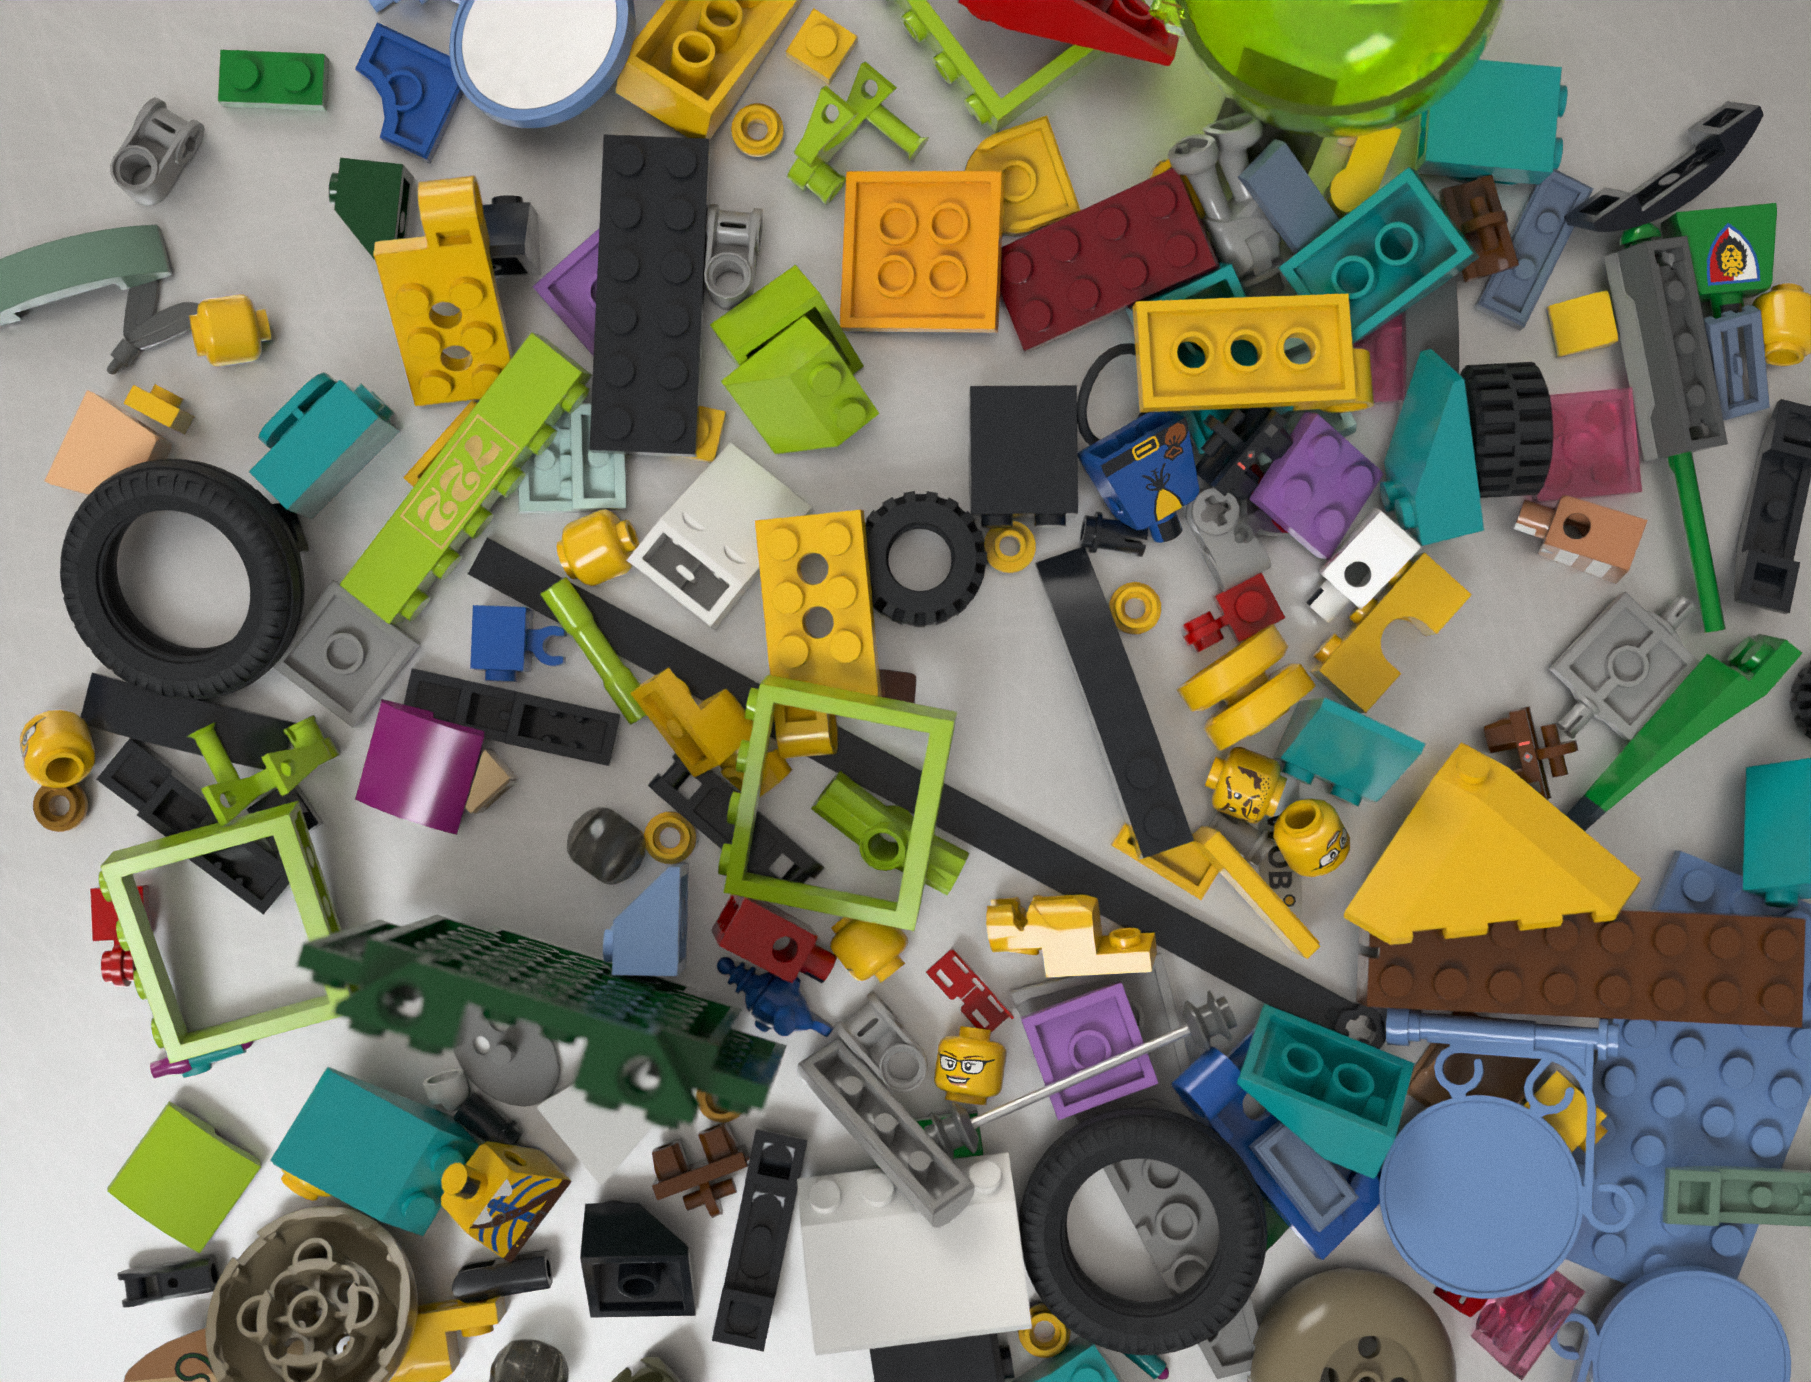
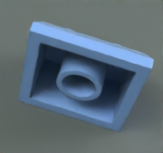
M679 862L668 867L613 920L611 929H605L603 959L604 962H612V975L678 976L687 967L689 863Z

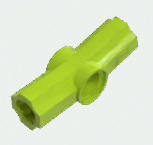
M839 771L816 799L811 810L859 845L861 857L869 866L876 870L888 871L897 869L903 872L914 817L908 810L900 806L884 805ZM880 833L892 836L897 842L885 840ZM934 835L925 884L948 896L970 853Z

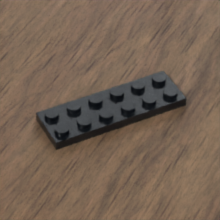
M608 134L603 136L589 450L592 453L697 457L706 223L711 149L709 139Z

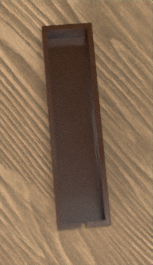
M1623 908L1613 921L1594 923L1591 916L1592 912L1562 915L1563 922L1558 927L1520 931L1517 924L1518 920L1487 923L1488 931L1486 935L1450 939L1444 938L1443 928L1414 931L1412 932L1413 938L1411 943L1390 945L1359 927L1358 943L1367 947H1377L1378 958L1369 954H1358L1356 1002L1366 1007L1802 1028L1806 919L1777 915Z

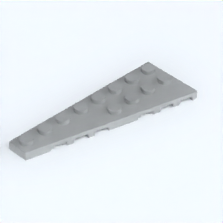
M1160 952L1156 954L1152 972L1065 976L1010 991L1013 1003L1022 1017L1121 981L1144 1043L1181 1027L1163 956ZM1184 1038L1148 1053L1159 1084L1074 1114L1078 1123L1107 1111L1129 1107L1165 1109L1196 1120L1182 1104L1181 1098L1172 1087V1082L1191 1065ZM1129 1159L1104 1167L1103 1169L1172 1297L1190 1288L1209 1268L1219 1243L1220 1234L1217 1216L1204 1190L1185 1172L1156 1160ZM1251 1297L1241 1311L1223 1329L1210 1338L1198 1343L1217 1379L1251 1371L1256 1347L1252 1343L1259 1329Z

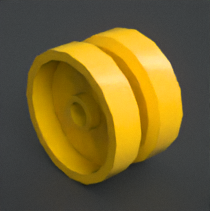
M1274 624L1269 625L1243 641L1176 689L1190 711H1204L1219 701L1224 700L1226 705L1206 720L1203 728L1218 751L1235 744L1248 735L1252 736L1286 714L1290 710L1289 707L1302 699L1316 686L1301 664H1288L1269 676L1265 672V670L1279 661L1288 649V644Z

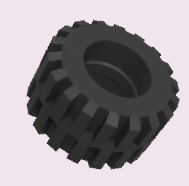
M1534 362L1466 365L1462 369L1460 376L1465 381L1480 498L1539 494L1549 473L1553 451L1551 400L1547 384L1539 367Z
M915 491L905 492L902 497L896 499L891 497L882 502L883 506L876 511L873 510L866 518L865 523L873 608L881 615L892 619L893 622L901 625H914V627L938 625L960 614L976 596L985 576L987 552H985L984 546L985 539L982 531L977 528L974 517L969 511L965 512L958 506L959 503L950 497L947 500L939 497L938 493L929 491L926 494H915ZM925 529L935 532L944 539L950 549L952 559L950 571L945 580L935 588L925 591L908 589L897 582L890 571L888 561L890 549L896 539L907 531Z

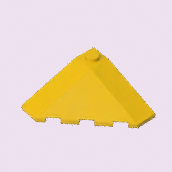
M1461 742L1436 773L1346 908L1343 918L1390 945L1411 943L1413 938L1412 932L1441 928H1443L1442 932L1445 939L1486 935L1488 931L1487 923L1518 920L1517 924L1520 931L1558 927L1563 922L1562 915L1592 912L1591 916L1594 923L1613 921L1639 886L1641 878L1510 768Z

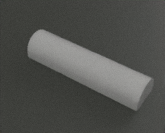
M840 1037L798 1063V1076L934 1228L946 1225L966 1208L973 1197L974 1184Z

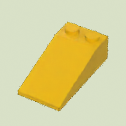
M665 0L633 41L629 57L618 76L615 93L687 138L710 140L736 105L803 0Z

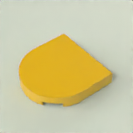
M1047 115L987 137L978 145L966 164L965 171H1002L1005 175L1003 236H1026L1081 211Z

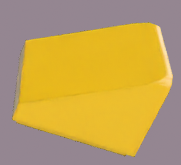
M1607 290L1547 306L1557 357L1606 348L1618 342L1617 328Z

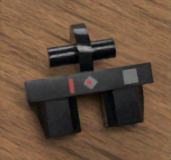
M1269 407L1243 408L1241 411L1237 408L1233 409L1222 423L1209 414L1203 421V424L1213 434L1201 447L1206 454L1195 466L1197 475L1222 495L1226 496L1227 493H1230L1242 500H1246L1258 486L1260 477L1251 471L1249 467L1261 452L1272 461L1282 458L1292 446L1293 440L1283 427L1287 420Z

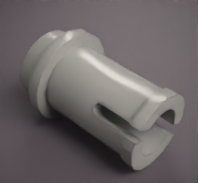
M1220 811L1215 814L1208 827L1219 831L1239 854L1255 867L1262 862L1275 843L1267 837L1269 831L1266 829L1260 832L1246 821Z

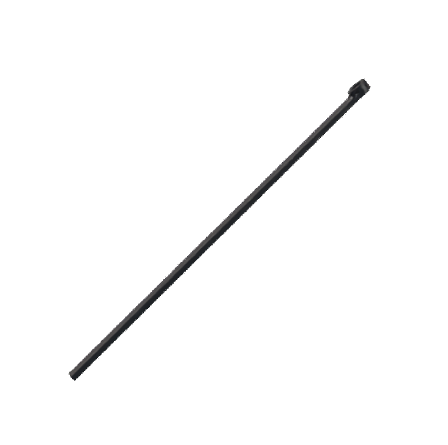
M487 537L468 575L559 623L540 594L563 578ZM571 583L592 613L595 624L617 655L654 675L669 667L674 675L688 686L691 695L702 701L727 689L746 711L750 689H759V683ZM773 717L770 737L776 740L775 721ZM837 726L838 749L836 754L808 756V758L836 773L841 771L855 783L908 810L912 814L915 813L922 771L849 731ZM944 783L936 826L1063 895H1087L1097 898L1100 915L1124 928H1136L1141 933L1155 932L1156 945L1269 1006L1349 1037L1350 1033L1346 1029L1349 1020L1356 1021L1360 1015L1367 1017L1365 1026L1371 1030V1034L1367 1040L1362 1037H1358L1356 1040L1380 1049L1385 1043L1386 1031L1384 1030V1022L1381 1014L1373 1007H1366L1358 1002L1353 1003Z

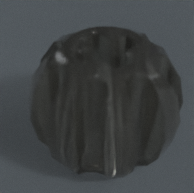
M597 807L586 811L574 822L567 839V852L570 859L604 884L615 885L627 880L639 869L645 856L646 840L642 831L607 807Z
M532 1339L515 1340L509 1342L497 1353L490 1367L489 1382H568L569 1368L565 1356L554 1346Z

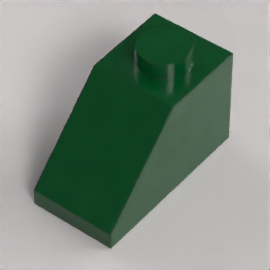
M341 157L338 173L333 172L329 181L330 204L335 205L334 210L374 260L375 242L405 239L407 237L413 175L403 164Z

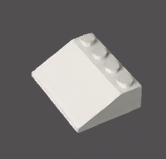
M1009 1152L954 1159V1164L974 1184L975 1190L966 1208L952 1221L938 1228H934L881 1168L797 1179L801 1234L815 1356L1032 1329Z

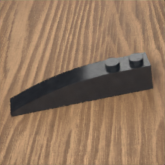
M1085 547L1036 562L1035 566L1138 860L1193 842L1191 830L1145 701Z

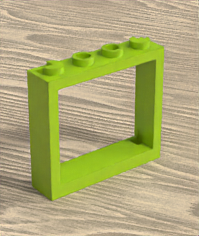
M895 0L905 13L901 16V20L909 34L918 43L925 39L936 54L932 61L940 75L948 84H952L954 81L958 83L967 95L963 102L972 117L975 115L981 125L987 122L995 133L1002 130L1105 53L1104 51L1073 45L1003 98H1000L927 0Z
M767 675L760 683L759 689L751 688L748 695L745 719L754 721L750 741H741L737 756L736 771L744 773L741 793L733 791L728 808L727 823L734 824L735 829L732 844L724 843L718 865V874L726 876L723 893L914 931L921 907L957 712ZM776 703L929 733L898 902L746 872Z
M299 801L234 818L222 827L219 823L113 851L100 866L99 886L105 900L108 902L112 901L119 919L116 923L119 943L124 951L131 952L136 966L134 971L136 991L142 1000H148L154 1017L151 1020L153 1039L160 1049L165 1048L170 1064L338 1018L340 1016L333 1014L336 1002L361 989L360 986L349 983L346 990L325 987L327 995L188 1033L133 877L134 873L274 836L308 940L311 941L340 932L342 930Z

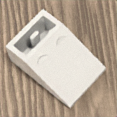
M730 442L659 519L627 561L707 625L716 630L760 575L755 520L807 515L813 507Z

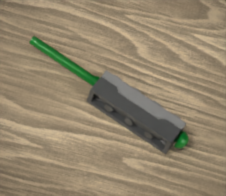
M1648 223L1623 230L1620 236V247L1625 249L1604 256L1644 462L1668 458L1669 467L1675 475L1704 632L1709 633L1725 630L1726 627L1692 453L1727 445L1728 441L1687 236L1656 240L1662 237L1661 233L1654 224Z

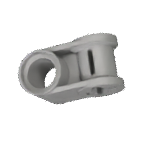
M156 97L150 99L139 111L133 128L118 152L113 156L110 172L114 182L137 203L155 205L163 201L169 194L170 189L186 163L198 151L204 137V124L194 119L188 122L167 110L166 103ZM143 166H151L149 178L140 185H132L134 172Z
M717 204L709 205L706 223L704 278L710 298L720 308L731 310L753 295L757 256L760 253L763 209L754 208L751 213L724 211L720 210ZM726 271L738 272L743 276V282L734 291H722L715 286L717 278Z
M1210 488L1199 492L1195 500L1187 505L1185 515L1187 523L1202 550L1203 557L1212 576L1222 591L1226 592L1271 568L1269 556L1258 535L1248 543H1237L1235 541L1234 528L1242 518L1240 506L1232 494L1227 493L1224 496L1216 489ZM1205 499L1211 505L1217 503L1222 505L1224 512L1217 516L1220 525H1217L1214 520L1203 521L1200 513L1207 509Z
M872 991L867 995L868 1002L845 1023L838 1021L833 1027L848 1047L870 1066L885 1085L898 1092L912 1091L925 1078L928 1067L927 1056L922 1047L906 1031L896 1014ZM878 1018V1021L864 1034L859 1033L872 1019ZM898 1052L910 1053L916 1058L919 1070L910 1079H898L889 1069L890 1058Z

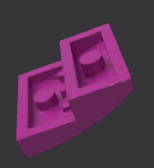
M382 699L355 800L398 818L457 835L485 731L433 718L434 712Z

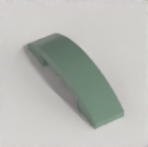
M138 225L88 232L40 244L0 259V326L22 320L20 311L115 283L120 289L125 290L172 276L161 228L158 225Z
M1682 1166L1665 1168L1662 1222L1666 1224L1719 1226L1720 1222L1811 1227V1171L1738 1166Z

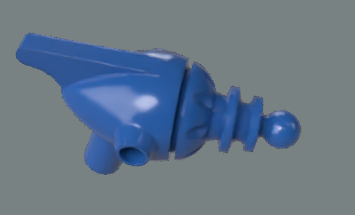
M722 957L718 960L717 970L721 974L730 975L727 983L729 985L736 984L735 992L737 994L742 991L745 993L746 1008L749 1012L752 1010L751 1015L755 1018L754 1025L760 1031L766 1033L774 1028L778 1035L788 1036L793 1031L812 1029L828 1037L834 1029L831 1024L810 1010L805 997L799 989L801 980L798 977L790 983L770 972L760 975L755 974L756 968L752 966L747 970L745 969L746 964L744 962H741L736 967L734 961L729 957Z

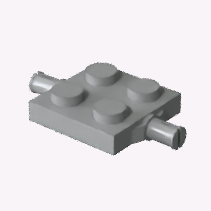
M1627 592L1620 593L1553 663L1549 670L1571 690L1574 699L1578 702L1560 722L1556 723L1560 730H1565L1563 733L1574 739L1575 735L1594 717L1604 721L1624 741H1631L1700 662L1683 646L1678 633L1675 631L1696 610L1693 603H1687L1689 599L1679 594L1659 616L1646 611Z

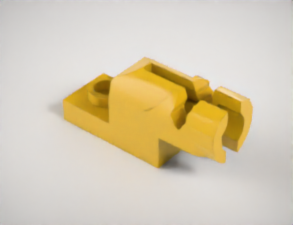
M669 667L646 680L630 693L694 778L719 765L722 769L720 771L722 776L741 792L744 773L736 771V762L741 741H750L753 720L745 719V710L733 694L724 689L697 705L692 699L688 686L681 679L677 678ZM778 749L767 752L760 797L780 783L793 770L788 762L781 758Z
M1034 895L1027 912L1021 905L1018 897L991 899V905L987 906L986 926L992 952L1038 955L1039 950H1043L1046 977L1152 972L1157 954L1155 932L1141 933L1136 928H1120L1110 932L1109 935H1103L1098 899L1087 895L1044 897Z
M499 1295L495 1298L472 1303L450 1299L418 1304V1315L413 1339L402 1364L389 1382H441L450 1376L460 1364L456 1330H461L463 1337H474L492 1332L494 1330L493 1325L499 1324L507 1312L505 1297ZM348 1345L343 1346V1351L346 1349Z

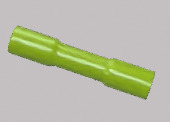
M564 577L543 591L540 595L564 630L574 638L602 679L605 690L627 722L631 725L646 716L645 712L630 694L640 686V683L631 670L624 666L597 627L592 613L569 579Z

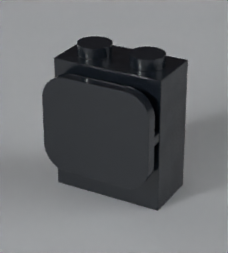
M1077 385L970 386L968 447L970 514L974 519H981L982 528L1013 527V519H1034V527L1037 528L1066 527V518H1075L1078 514Z
M997 1333L869 1349L874 1382H1005V1379L1015 1378L1010 1345L999 1347Z

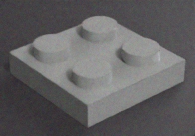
M332 580L299 623L290 646L273 668L349 726L357 728L420 644L394 624H387L342 588L339 582Z

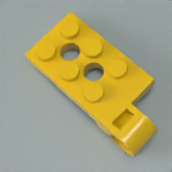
M474 175L421 181L418 183V203L425 236L375 242L374 258L415 406L481 399L511 360L513 352L489 254L490 238L484 217L478 180ZM440 302H449L458 307L460 311L452 316H443L436 313L432 306ZM450 346H461L471 354L465 358L456 359L446 355L443 350Z
M864 510L755 520L770 675L882 697ZM812 553L822 555L828 563L827 577L816 585L808 583L801 574L802 561ZM817 606L829 610L834 620L832 631L823 638L813 636L806 626L808 613ZM776 703L774 712L775 732L778 750L782 759L837 753L838 727L836 715Z

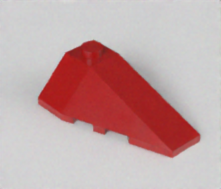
M958 0V3L967 7L969 12L982 21H991L1004 29L1165 66H1170L1175 59L1181 32L1142 0Z

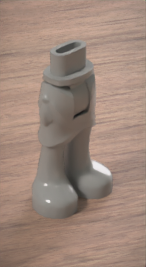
M1245 112L1207 125L1203 128L1205 135L1195 134L1181 139L1169 150L1168 158L1173 169L1178 174L1186 175L1207 215L1201 221L1205 225L1206 230L1210 232L1220 262L1232 264L1245 296H1275L1285 289L1278 268L1284 264L1283 259L1280 257L1282 239L1238 178L1250 165L1247 148L1254 145L1263 136V127L1258 113ZM1217 159L1233 194V197L1228 202L1216 173L1215 163Z

